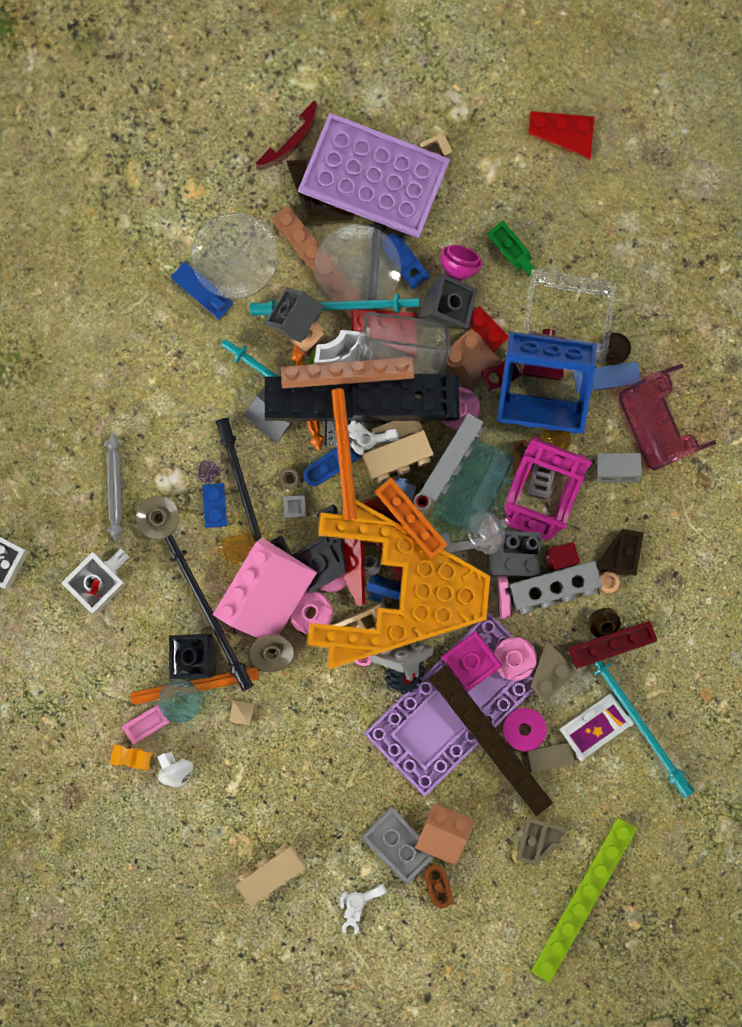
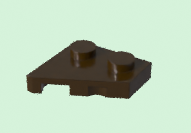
M621 529L596 563L597 569L636 576L644 533Z

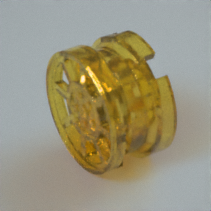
M544 428L540 439L567 450L570 445L571 436L567 431H551Z

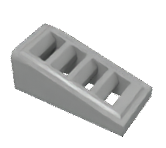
M534 463L527 494L548 499L555 471L549 469L550 474L537 471L538 467L548 468ZM536 476L548 478V482L535 480ZM534 484L544 486L546 491L535 489L533 486Z

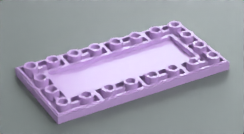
M488 612L487 620L474 625L452 648L477 630L494 653L497 645L504 639L512 637V635ZM442 658L420 678L422 681L420 684L417 683V689H413L411 693H405L364 733L424 797L479 744L428 679L441 667L447 666ZM538 662L533 672L525 679L518 681L502 677L495 671L467 692L495 728L533 691L530 685Z

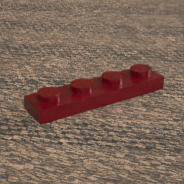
M648 621L570 647L569 652L575 668L579 669L656 643L658 640L651 622Z

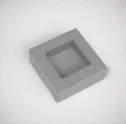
M305 495L283 496L285 519L306 517Z

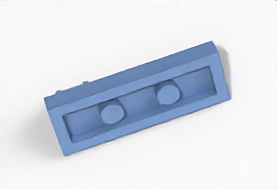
M638 361L595 368L591 392L641 384ZM574 371L576 394H579L583 372Z

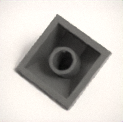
M440 274L423 299L419 318L437 326L467 330L478 289L445 274Z

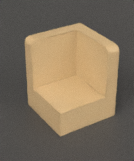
M444 133L420 143V148L446 158L452 157V150Z

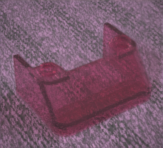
M683 364L658 371L622 390L619 395V401L645 463L651 470L661 469L717 444L713 440L699 446L693 435L686 434L681 436L664 397L669 395L673 389L669 375L684 368Z

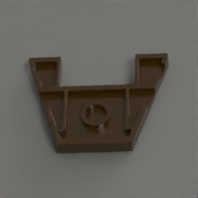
M287 160L289 173L309 224L353 223L354 213L299 193L298 188L307 169L306 160Z

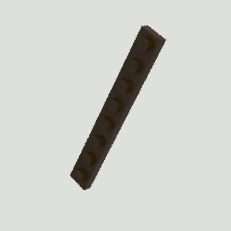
M444 665L432 674L428 679L534 815L538 816L553 804L552 800L450 669Z

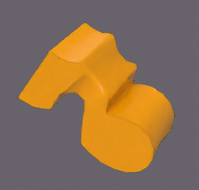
M114 744L110 764L150 770L151 757L154 753L138 748L128 749L123 745Z

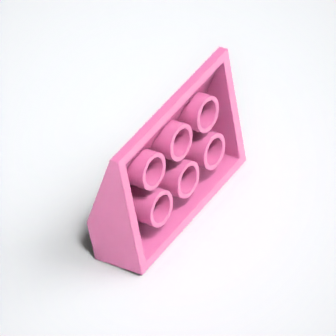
M261 538L255 543L213 615L231 627L258 639L269 634L279 635L317 572L269 541Z

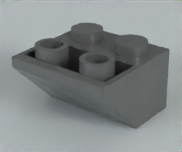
M501 530L489 553V575L539 577L541 533Z

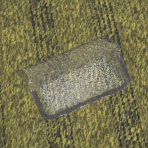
M374 312L364 315L356 361L413 357L414 374L444 373L451 354L449 332L444 323Z

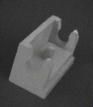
M597 453L596 483L640 482L642 477L641 453Z

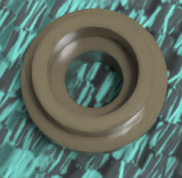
M286 468L279 475L280 485L287 490L295 489L300 484V474L293 468ZM288 475H292L294 477L292 483L286 482V477Z

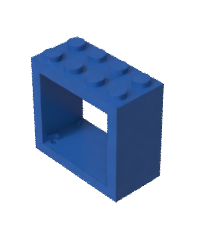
M510 332L497 421L504 424H519L526 427L546 428L551 431L561 430L572 434H584L596 367L597 344ZM514 362L583 372L578 402L510 393Z

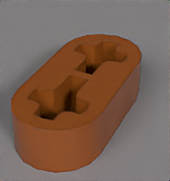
M525 440L515 442L512 447V473L514 477L522 460L520 459V453L516 452V449L519 448L520 444L527 448L529 442ZM532 466L525 481L530 479L532 475Z

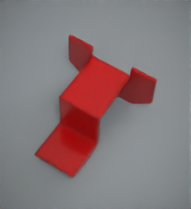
M94 579L91 591L86 592V594L100 598L96 594L101 580Z

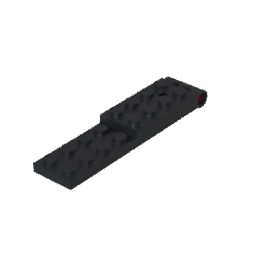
M414 374L413 379L282 388L281 376H265V421H335L332 390L334 389L344 390L347 421H457L460 419L459 376L453 374ZM415 395H420L422 398L418 399Z

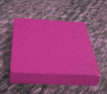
M477 630L441 657L467 692L503 666Z

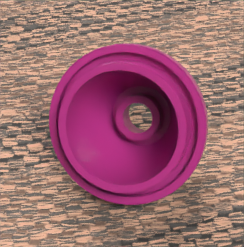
M449 245L441 251L440 261L447 273L446 275L460 282L463 279L475 276L482 268L483 263L479 255L467 247Z

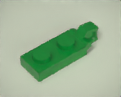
M504 220L486 233V236L517 271L522 269L528 277L535 272L536 269L530 263L533 258L529 250Z

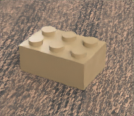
M424 430L362 454L372 483L377 481L378 484L386 482L390 479L391 475L396 473L398 476L410 472V468L418 466V468L425 467L431 464L430 462L433 459V452Z
M286 843L275 850L274 857L271 859L268 856L256 864V870L252 872L248 869L237 878L239 882L236 884V887L250 907L307 867V864L293 844L289 846Z

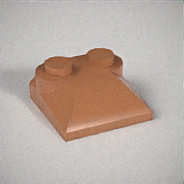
M472 328L440 357V360L455 375L459 376V380L469 390L483 378L482 370L496 366L501 361Z

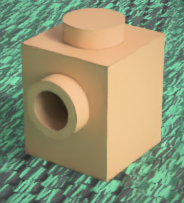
M314 321L306 339L302 340L301 343L291 340V342L297 345L307 356L325 338L322 333L324 329Z

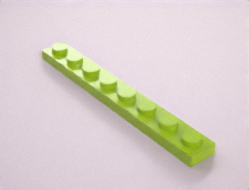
M617 817L530 970L532 973L549 983L551 982L637 828Z

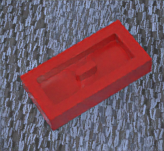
M480 306L472 313L469 328L478 333L482 340L495 352L509 339V336Z

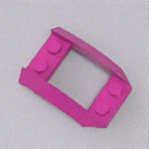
M540 437L532 438L519 464L505 503L508 526L523 532L541 533V538L545 540H550L556 536L557 532L565 529L572 505L584 480V475L592 463L591 460L581 453L578 455L541 441ZM533 463L568 476L553 517L517 504Z

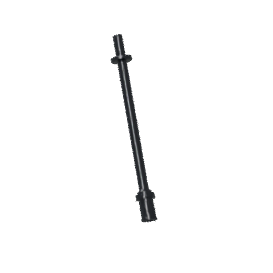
M229 417L215 421L221 437L219 441L227 449L254 543H256L262 536L234 445L237 438L233 436Z
M171 534L164 538L173 554L169 559L171 562L177 561L231 664L230 674L235 676L241 691L244 692L254 686L245 669L247 666L245 663L238 661L220 624L213 615L211 607L184 558L187 551L179 549Z

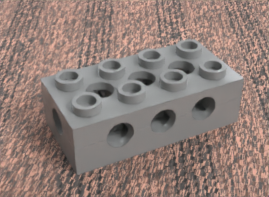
M593 561L509 585L508 589L514 611L520 610V613L524 614L533 611L534 606L537 605L546 608L555 605V600L562 599L563 603L577 598L576 595L583 593L584 597L598 593V588L602 587L596 563ZM573 577L580 579V588L573 587L571 583ZM551 583H556L559 585V594H554L551 592ZM530 589H536L539 592L538 600H532L529 597Z

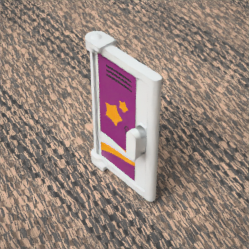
M610 693L559 730L574 749L577 758L582 762L587 756L628 727H632L634 722L629 715H626Z

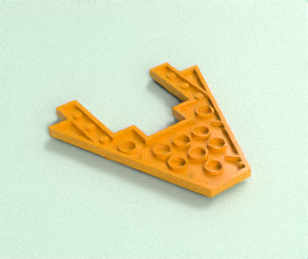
M356 499L357 518L355 520L345 519L344 506L342 515L320 514L318 536L383 543L381 565L403 567L399 610L377 608L375 630L309 623L307 646L329 648L327 669L487 620L490 576L445 550H442L430 559L403 526Z

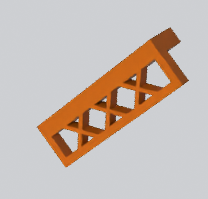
M392 478L374 491L430 559L448 546Z

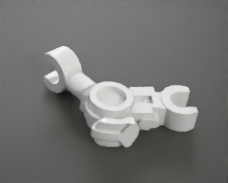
M351 421V424L348 425L349 436L357 442V445L351 442V446L360 455L364 454L365 450L377 446L376 443H392L399 440L396 429L375 434L374 432L367 431L360 423L357 424V421Z
M383 883L363 894L362 892L348 894L346 891L342 893L340 907L343 909L344 903L347 906V910L344 913V918H347V921L342 926L343 933H346L348 925H352L355 929L354 935H357L359 925L356 921H360L362 909L366 902L387 892Z

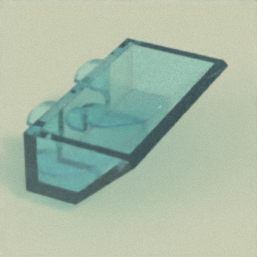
M473 439L470 444L473 447L467 459L462 457L459 465L462 466L456 477L451 475L447 483L450 486L445 495H441L431 516L464 532L478 536L486 518L493 521L497 518V516L489 513L494 500L498 497L502 484L512 485L513 480L506 478V475L515 458L499 448Z

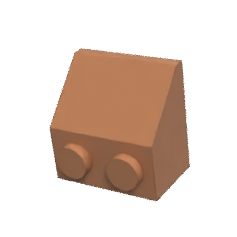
M434 803L415 849L456 865L475 820Z

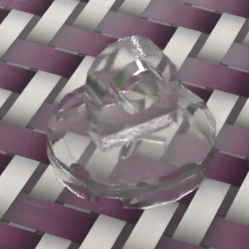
M483 510L469 518L468 523H470V527L467 530L473 546L478 551L486 552L484 554L489 555L498 552L504 546L505 529L511 525L507 518L499 520L492 512Z

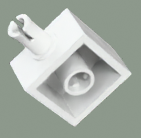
M119 548L106 562L96 553L92 552L62 584L92 614L96 615L126 585L117 575V570L130 557ZM91 579L101 580L96 594L100 598L86 594V592H90L92 589L90 588L92 585Z

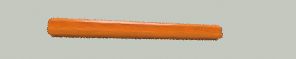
M343 389L332 390L344 515L346 520H355L357 512L345 395Z
M257 667L246 669L251 681L259 679ZM228 672L213 675L212 678H199L131 692L130 697L132 704L136 705L238 684L235 676Z

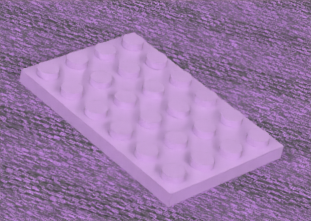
M329 113L298 192L419 238L450 159Z

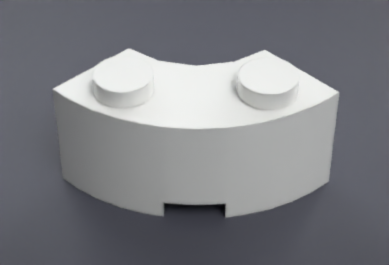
M341 330L339 336L334 341L327 344H317L314 364L357 361L362 349L363 332Z

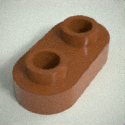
M430 865L425 870L424 878L431 901L437 908H446L453 900L446 871L440 865ZM437 871L440 876L438 879H433L431 873ZM439 893H444L446 895V898L443 901H440L437 898Z

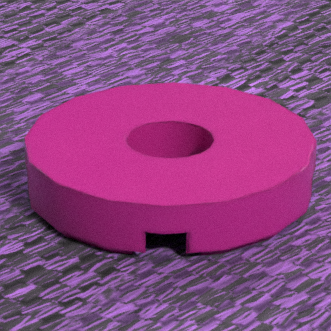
M529 708L516 709L505 719L503 735L507 744L514 750L529 752L540 747L545 740L547 732L546 722L535 710ZM521 725H528L531 728V733L523 736L519 733L518 728Z

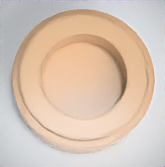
M607 571L599 576L602 587L599 589L602 592L613 593L619 588L620 580L614 572Z

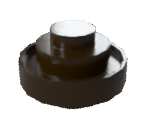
M620 333L607 334L599 345L600 357L610 365L622 364L631 353L629 340Z
M601 608L592 613L588 626L591 633L595 637L600 638L618 632L621 620L614 609Z

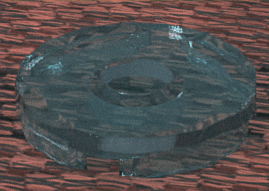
M172 681L160 691L158 698L159 710L170 721L178 723L187 722L195 718L201 710V692L189 681ZM177 697H183L186 699V703L177 705L174 700Z

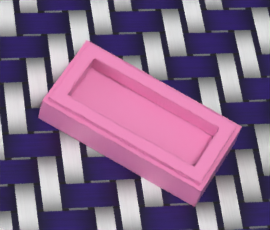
M157 704L121 727L131 744L134 745L169 724L170 720L161 705Z

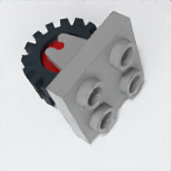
M414 642L371 656V661L388 667L384 674L387 675L385 681L388 682L387 685L390 688L403 693H411L413 689L418 688L417 683L420 684L422 681L420 676H424V673L421 672V670H424V666L421 664H423L425 659L433 655V648L422 642Z

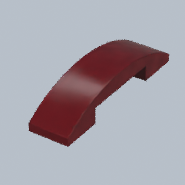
M315 100L300 114V121L303 125L276 153L270 147L256 162V166L260 171L284 161L304 142L316 119L318 106Z

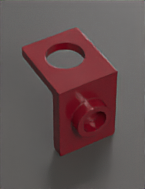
M505 360L496 366L481 371L489 391L502 387ZM514 362L511 382L524 375L519 363ZM490 372L498 376V383L490 381Z

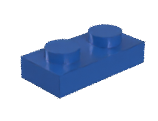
M203 484L205 528L228 527L225 484Z

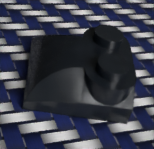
M212 634L169 635V679L213 677L216 671V643Z

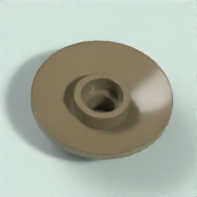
M152 496L145 499L139 505L136 512V523L139 530L145 536L152 539H163L170 536L176 530L179 523V511L170 499L163 496ZM162 515V521L156 522L155 516Z
M278 634L260 637L253 643L250 650V658L254 666L266 672H276L284 669L290 664L294 656L291 642L286 637Z

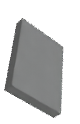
M392 806L361 836V839L406 885L434 858V856L415 849L420 834Z

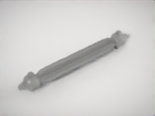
M111 433L108 441L104 442V446H107L109 449L107 454L109 521L112 525L110 528H107V533L113 536L114 541H118L121 533L125 531L119 525L122 520L120 455L117 449L122 446V443L116 439L114 433Z

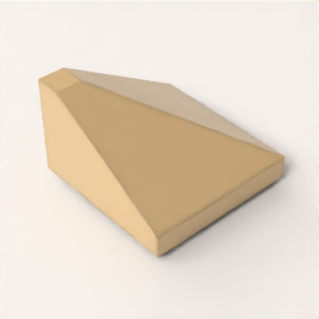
M233 700L229 722L250 726L255 704Z

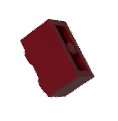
M574 542L549 548L544 556L547 569L551 568L552 572L580 563Z

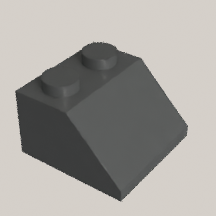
M286 287L264 324L291 340L301 343L309 335L313 322L320 317L321 309L324 305L303 291Z
M265 387L255 397L244 414L247 419L275 443L296 422L265 421Z

